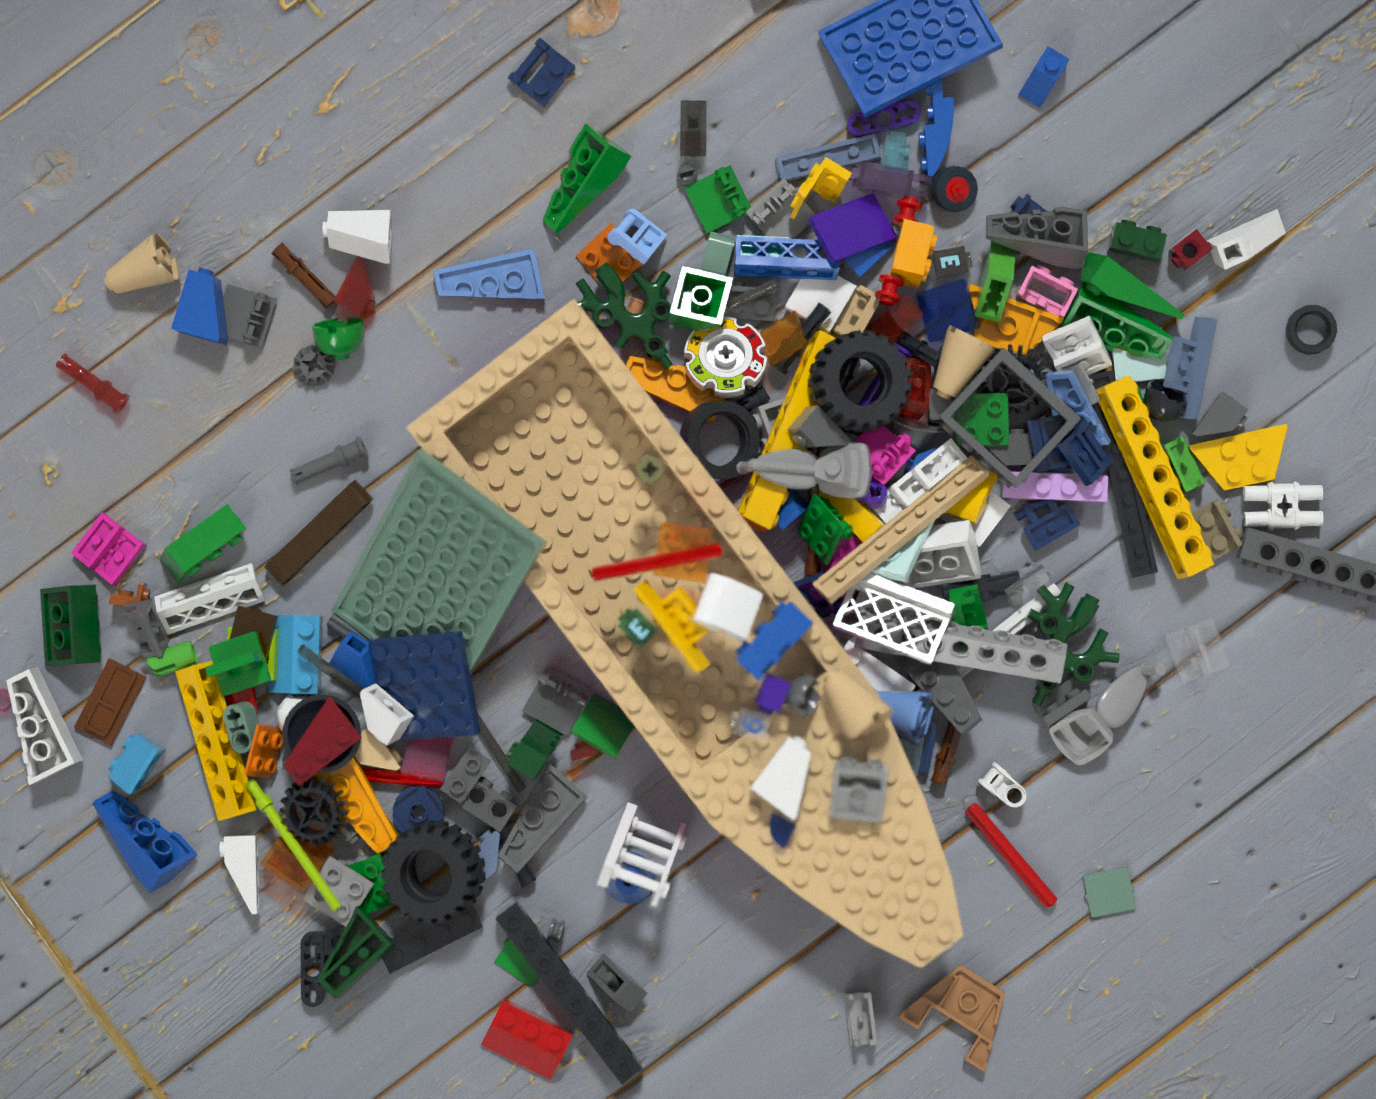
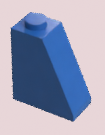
M199 267L197 272L189 269L171 329L227 346L228 335L221 280L214 277V272Z

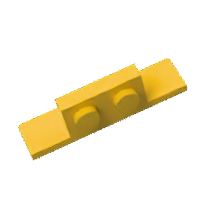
M647 579L637 585L634 591L639 602L649 609L655 623L664 629L669 636L671 644L678 648L685 657L687 665L694 669L696 673L701 672L710 665V662L695 642L711 630L693 620L697 606L683 587L680 586L662 600Z

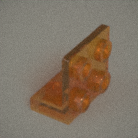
M660 522L656 555L710 545L712 543L713 530ZM709 559L654 570L653 574L654 576L705 583Z

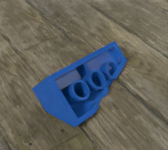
M111 791L93 801L94 808L133 874L150 893L168 884L196 858L197 853L181 835L175 831L170 833L159 825L160 821L154 817L152 820L139 812V808L116 792Z

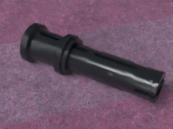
M818 302L817 306L789 340L786 339V341L782 342L783 346L774 358H769V363L786 375L788 367L796 357H801L802 348L832 312L825 305Z

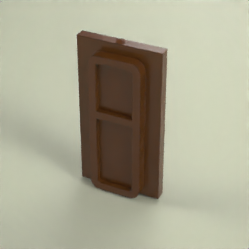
M109 658L74 728L112 746L147 676Z

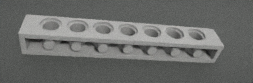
M862 608L860 610L863 621L876 616L873 608ZM900 613L904 623L918 619ZM896 614L883 619L888 630L900 626ZM932 619L924 622L929 633L940 629L942 622L933 621ZM879 621L866 625L870 634L877 635L883 632L879 630V628H882ZM950 621L933 661L1061 683L1067 644L1055 639H1037L1031 635L1020 636L1010 634L1004 630H985L980 626L968 627ZM920 624L907 628L908 632L914 634V636H911L912 639L925 635ZM903 630L890 635L892 641L896 644L908 641ZM857 636L855 638L854 647L906 656ZM928 640L914 644L918 652L929 655L931 646ZM962 641V642H965L966 644H965V645H958L956 642ZM982 646H990L992 649L986 650ZM1014 650L1018 653L1010 654L1007 651ZM1034 655H1041V656H1043L1044 658L1037 659V658H1035V657H1033V656H1034Z

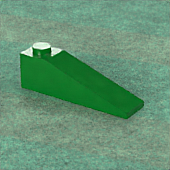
M586 123L569 150V154L572 155L567 168H562L560 176L563 177L559 189L553 192L542 220L556 233L564 229L619 177L632 157L620 145Z
M1083 281L1081 282L1059 328L1090 316L1107 351H1113L1114 347L1128 351L1132 355L1162 359L1173 340L1171 335L1121 301L1101 294L1099 297L1093 295L1086 289L1087 284Z

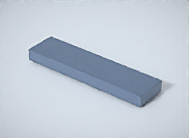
M876 133L776 157L775 160L780 180L785 179L787 182L809 177L808 175L815 163L821 165L825 157L843 168L879 160L882 157Z

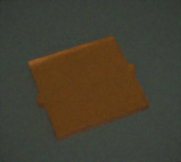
M796 311L791 312L780 320L777 319L774 324L760 332L765 343L767 359L771 366L786 357L790 358L793 353L807 345Z

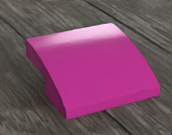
M102 512L71 554L116 587L147 545Z

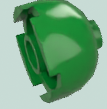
M347 317V321H338V318L316 322L312 326L314 341L318 349L326 355L334 356L335 360L350 358V353L357 351L362 346L364 340L362 318Z

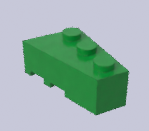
M226 504L168 545L159 560L179 584L188 576L191 577L202 569V565L207 561L212 562L223 554L222 550L228 545L233 547L244 539L242 535L246 527L230 506Z

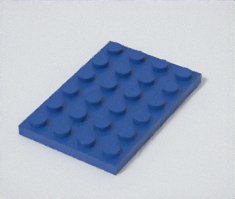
M878 0L818 31L822 43L864 118L1003 48L1002 41L978 0Z

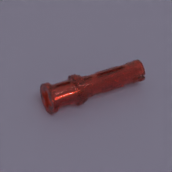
M66 353L60 359L65 361L68 366L59 360L57 361V368L93 392L95 400L98 402L103 401L113 409V413L118 414L127 404L130 395L119 392L112 386V382L102 381Z

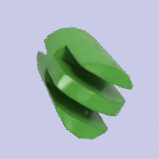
M186 641L166 648L162 657H148L147 663L154 675L159 678L197 665L198 658L195 648L191 644L192 642Z

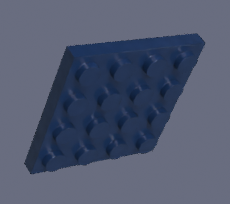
M463 631L381 637L368 640L376 684L414 715L399 740L471 736L481 733Z

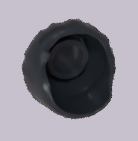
M1159 379L1150 381L1147 385L1142 402L1148 408L1150 418L1166 422L1177 420L1184 415L1188 404L1184 395L1164 388Z

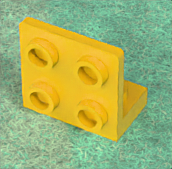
M825 157L821 165L815 163L808 175L809 177L802 183L790 205L793 208L790 218L795 219L813 190L823 199L836 203L852 173Z

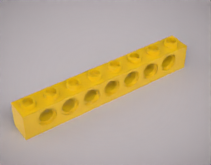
M1128 375L1096 389L1101 399L1099 404L1177 579L1187 578L1214 565L1212 552L1205 545L1201 536V528L1195 522L1191 513V505L1181 491L1180 480L1173 473L1170 466V458L1163 450L1159 441V433L1152 426L1149 419L1148 408L1140 399L1138 386L1131 376ZM1122 400L1127 404L1126 411L1122 407ZM1133 424L1137 427V435L1132 430ZM1143 448H1146L1148 451V458L1143 455ZM1154 471L1158 474V482L1154 479ZM1165 495L1169 499V505H1166L1164 502ZM1175 518L1179 521V529L1175 526ZM1186 542H1187V543L1189 544V546H1190V552H1189V553H1188V552L1186 551V549H1185V543H1186Z

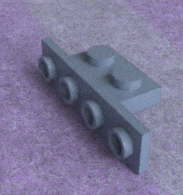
M1195 317L1190 340L1173 336L1163 387L1180 392V394L1186 397L1187 409L1179 419H1198L1217 319Z

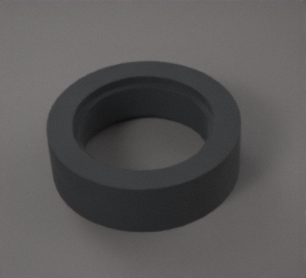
M729 401L707 402L695 407L684 419L679 434L712 479H731L741 475L736 470L737 464L756 459L760 444L759 430L752 415L742 406ZM715 415H723L733 421L740 435V446L736 456L729 463L722 466L714 465L706 460L699 448L701 427L709 418Z

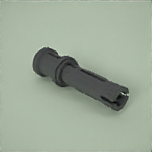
M358 436L355 441L344 446L337 445L334 451L290 469L291 476H296L293 480L298 485L339 465L347 467L350 462L361 457L368 458L369 455L363 440Z

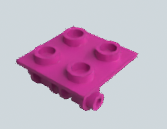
M884 426L868 432L864 431L854 442L863 443L868 446L872 463L871 476L883 485L890 480L916 451L910 446L911 438L909 435L896 436Z

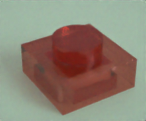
M584 741L574 744L575 749L570 751L573 761L598 754V749Z

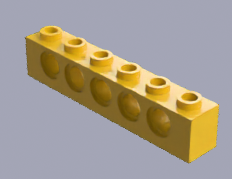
M212 661L175 671L217 819L221 821L255 811L256 806L252 793L245 785L248 782L247 775H244L245 768L241 754L232 748L223 719V713L227 706L217 676L208 677L205 667L213 665Z

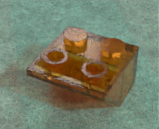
M280 835L260 864L303 894L312 884V880ZM300 836L296 840L315 868L320 872L329 856H332L336 849L329 844L321 845L320 842L316 846H311L310 840L304 845L301 843L302 837Z

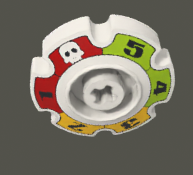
M723 317L721 327L693 330L685 345L684 358L690 360V362L686 363L685 368L689 379L701 391H705L707 388L713 389L715 397L731 398L743 395L746 385L755 387L759 383L766 368L767 357L760 354L765 351L763 338L750 324L747 323L745 326H739L736 324L737 319L732 317Z

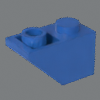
M350 631L339 644L328 665L361 687L367 688L376 683L369 642Z

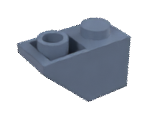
M489 829L478 838L481 842L479 844L481 851L478 855L480 858H484L486 865L481 868V872L486 873L485 880L498 870L501 832L498 830L492 832Z

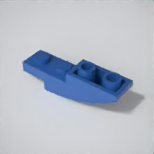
M942 79L925 87L926 96H931V106H927L928 121H933V124L924 125L923 132H919V147L924 148L925 158L920 159L921 173H926V180H931L938 170L946 153L953 126L954 97L943 98Z

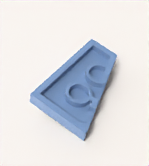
M1073 370L1048 372L1046 375L1048 389L1081 419L1086 418L1089 423V429L1100 445H1109L1111 441ZM1052 409V415H1053V416L1058 415V414Z

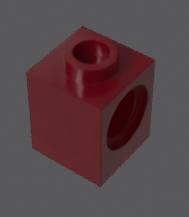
M1196 229L1169 250L1172 254L1169 257L1178 269L1182 267L1185 271L1209 253L1212 248ZM1190 245L1195 251L1193 258H1187L1183 255V246Z

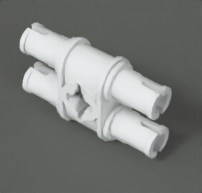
M1296 481L1277 484L1269 482L1266 486H1243V501H1266L1268 504L1267 511L1244 512V527H1267L1270 531L1274 529H1293L1295 531L1304 526H1323V511H1300L1298 508L1299 501L1322 500L1323 486L1299 485ZM1282 499H1284V503L1289 504V509H1284V514L1282 509L1277 508V504L1282 503Z

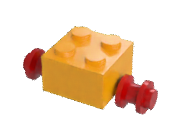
M904 196L903 199L897 200L896 206L900 208L899 215H894L892 221L899 225L901 230L890 273L888 275H879L878 281L883 285L881 290L875 292V297L879 299L878 302L886 306H893L894 303L900 302L901 297L896 294L898 287L908 286L918 289L920 282L926 281L932 261L927 259V257L931 258L937 240V235H933L935 226L919 223L914 218L915 213L922 210V205L918 203L917 198L911 196Z

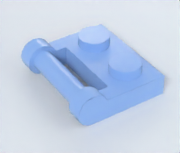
M629 209L624 214L623 221L618 227L609 232L607 239L612 245H620L634 259L644 265L667 234L637 210ZM635 225L639 230L631 238L626 232L631 226Z

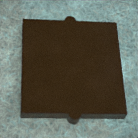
M238 605L230 639L250 632H257L265 660H267L278 616L262 612L260 608L254 610Z

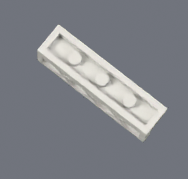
M252 563L154 597L157 614L167 635L235 612L238 605L249 607L265 601ZM254 588L257 594L248 598L241 596L243 591ZM222 598H227L231 600V602L225 606H220L216 604L218 600ZM196 607L207 608L205 613L199 615L192 613ZM173 615L182 617L179 622L169 624L167 620L168 617Z

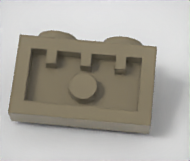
M1215 500L1192 512L1195 522L1201 528V536L1205 545L1212 552V560L1243 545L1241 542L1243 535L1237 525L1232 526L1228 518L1231 516V513L1224 502L1220 503L1219 500Z

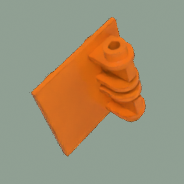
M610 223L576 257L595 279L597 275L595 270L607 262L609 266L612 265L622 282H624L634 271H638L643 264L634 259L620 245L610 244L607 236L615 228Z
M263 723L262 725H256L244 775L272 779L273 773L277 768L279 749L283 745L282 730L280 728Z

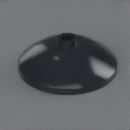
M330 695L307 697L298 702L289 711L282 730L283 744L288 755L291 754ZM330 696L361 736L360 722L354 710L343 700ZM361 738L316 773L333 772L349 763L359 748Z

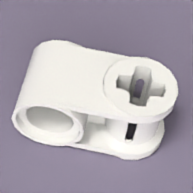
M996 762L991 764L992 768L982 779L979 778L977 780L992 795L997 796L1009 807H1019L1026 800L1025 789ZM998 774L997 778L990 784L991 780ZM1012 788H1016L1021 792V799L1017 803H1011L1007 799V793Z

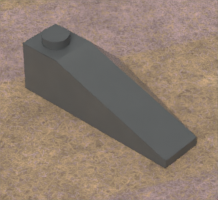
M1055 207L1053 211L1041 212L1038 209L1032 210L1029 214L1021 215L1016 212L987 215L986 239L1053 266L1080 270L1088 253L1087 211Z

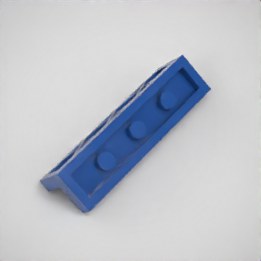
M736 236L734 276L837 280L839 262L831 264L829 259H823L817 253L822 249L819 240ZM741 245H752L757 252L753 255H741ZM770 246H778L783 253L778 257L770 256L765 250ZM796 247H803L809 254L804 258H797L791 251Z

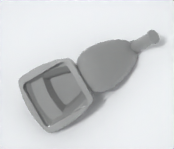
M849 443L848 446H834L824 449L820 453L819 458L814 453L803 449L778 450L764 454L758 459L739 462L736 470L741 475L751 471L757 472L764 479L787 488L809 489L818 483L823 493L834 497L862 498L867 496L869 492L872 463L870 451L866 444Z
M1143 663L1140 667L1124 673L1112 682L1099 696L1096 708L1077 710L1063 716L1050 725L1049 733L1059 750L1078 766L1084 765L1100 756L1113 742L1111 728L1122 726L1135 712L1146 689L1147 675H1164L1166 671L1165 665L1163 663Z

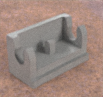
M870 990L844 993L850 1045L854 1047L864 1044L877 1045Z

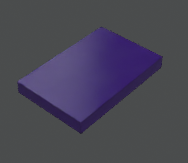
M874 193L812 215L808 219L831 264L892 242L898 237Z

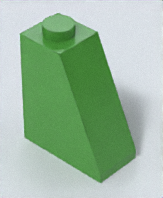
M991 241L984 261L974 316L1000 322L1014 279L1016 250Z

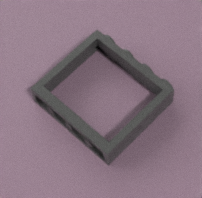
M1005 348L992 359L939 417L942 420L940 426L950 435L955 432L961 438L959 444L969 453L974 450L981 457L978 461L989 471L993 467L1000 474L998 479L1008 488L1011 485L1017 488L1081 419ZM1000 362L1066 421L1062 428L1017 476L1008 470L951 417Z

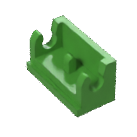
M1184 436L1162 446L1170 458V466L1173 473L1180 480L1182 493L1205 484Z

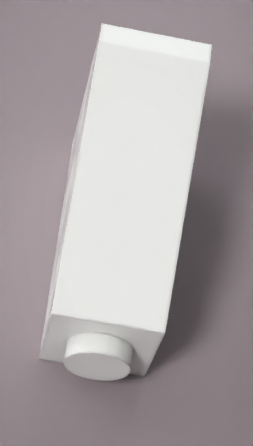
M390 210L328 211L327 222H323V237H328L329 248L381 263H390L392 239Z
M797 735L794 739L788 736L751 786V789L792 820L797 817L811 755L806 750L809 744Z

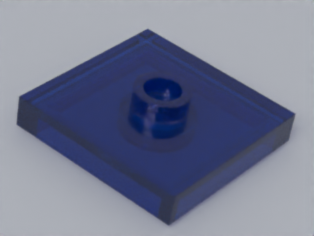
M960 279L916 293L929 343L945 339L949 325L965 333L980 329L977 317L974 316L975 309L966 279Z

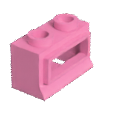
M1037 265V267L1031 266L1016 296L1046 312L1063 318L1078 290L1073 287L1075 283L1062 276L1060 279L1051 276V271L1041 265ZM1032 277L1067 294L1062 305L1028 289L1027 287Z

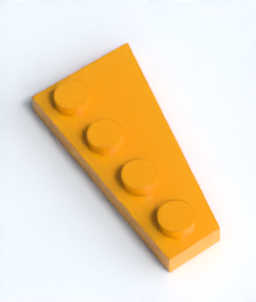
M630 356L626 367L648 395L687 413H690L695 407L703 403L724 401L725 399L715 397L714 390L711 388H707L705 391L698 389L689 379L685 366L672 365L664 370L658 361ZM717 415L709 418L707 422L713 424Z
M355 756L349 763L336 771L315 773L313 775L317 776L319 781L323 777L327 778L328 786L332 782L336 783L334 788L336 792L343 790V794L340 796L341 800L348 799V803L343 808L350 810L349 814L344 817L348 819V822L355 828L354 830L377 854L386 850L389 844L396 840L395 837L398 834Z

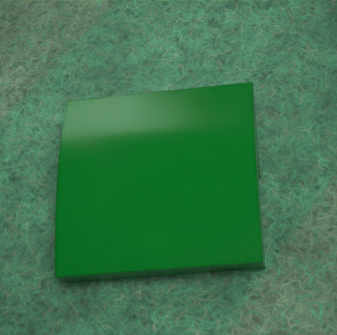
M594 692L570 734L615 759L635 725L622 708Z

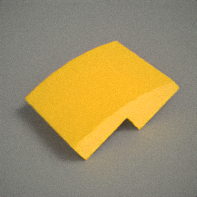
M989 471V477L945 511L944 514L963 521L970 520L971 524L976 525L988 506L986 499L998 481L997 473Z

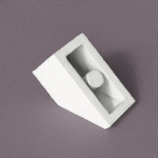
M376 683L363 689L360 696L367 729L374 734L378 741L386 746L399 740L414 715Z

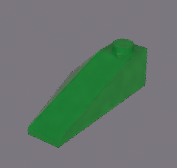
M1088 252L1086 255L1080 280L1087 284L1086 289L1093 295L1099 297L1101 294L1170 317L1184 318L1185 315L1109 256Z

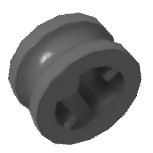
M552 918L546 940L555 939L556 943L560 942L565 924L564 920L557 922L556 918Z

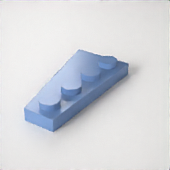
M534 248L433 270L439 297L545 300Z

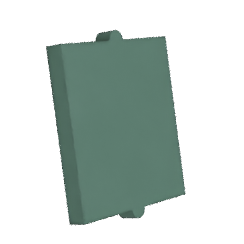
M1128 867L1082 875L1086 890L1084 898L1088 900L1091 918L1136 909L1132 891L1134 886L1130 882Z

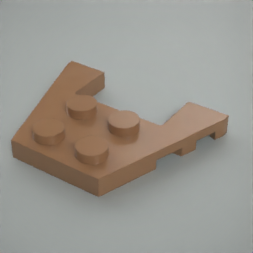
M959 964L898 1015V1018L918 1030L932 1008L937 1009L978 1035L965 1055L964 1060L985 1072L1005 992Z

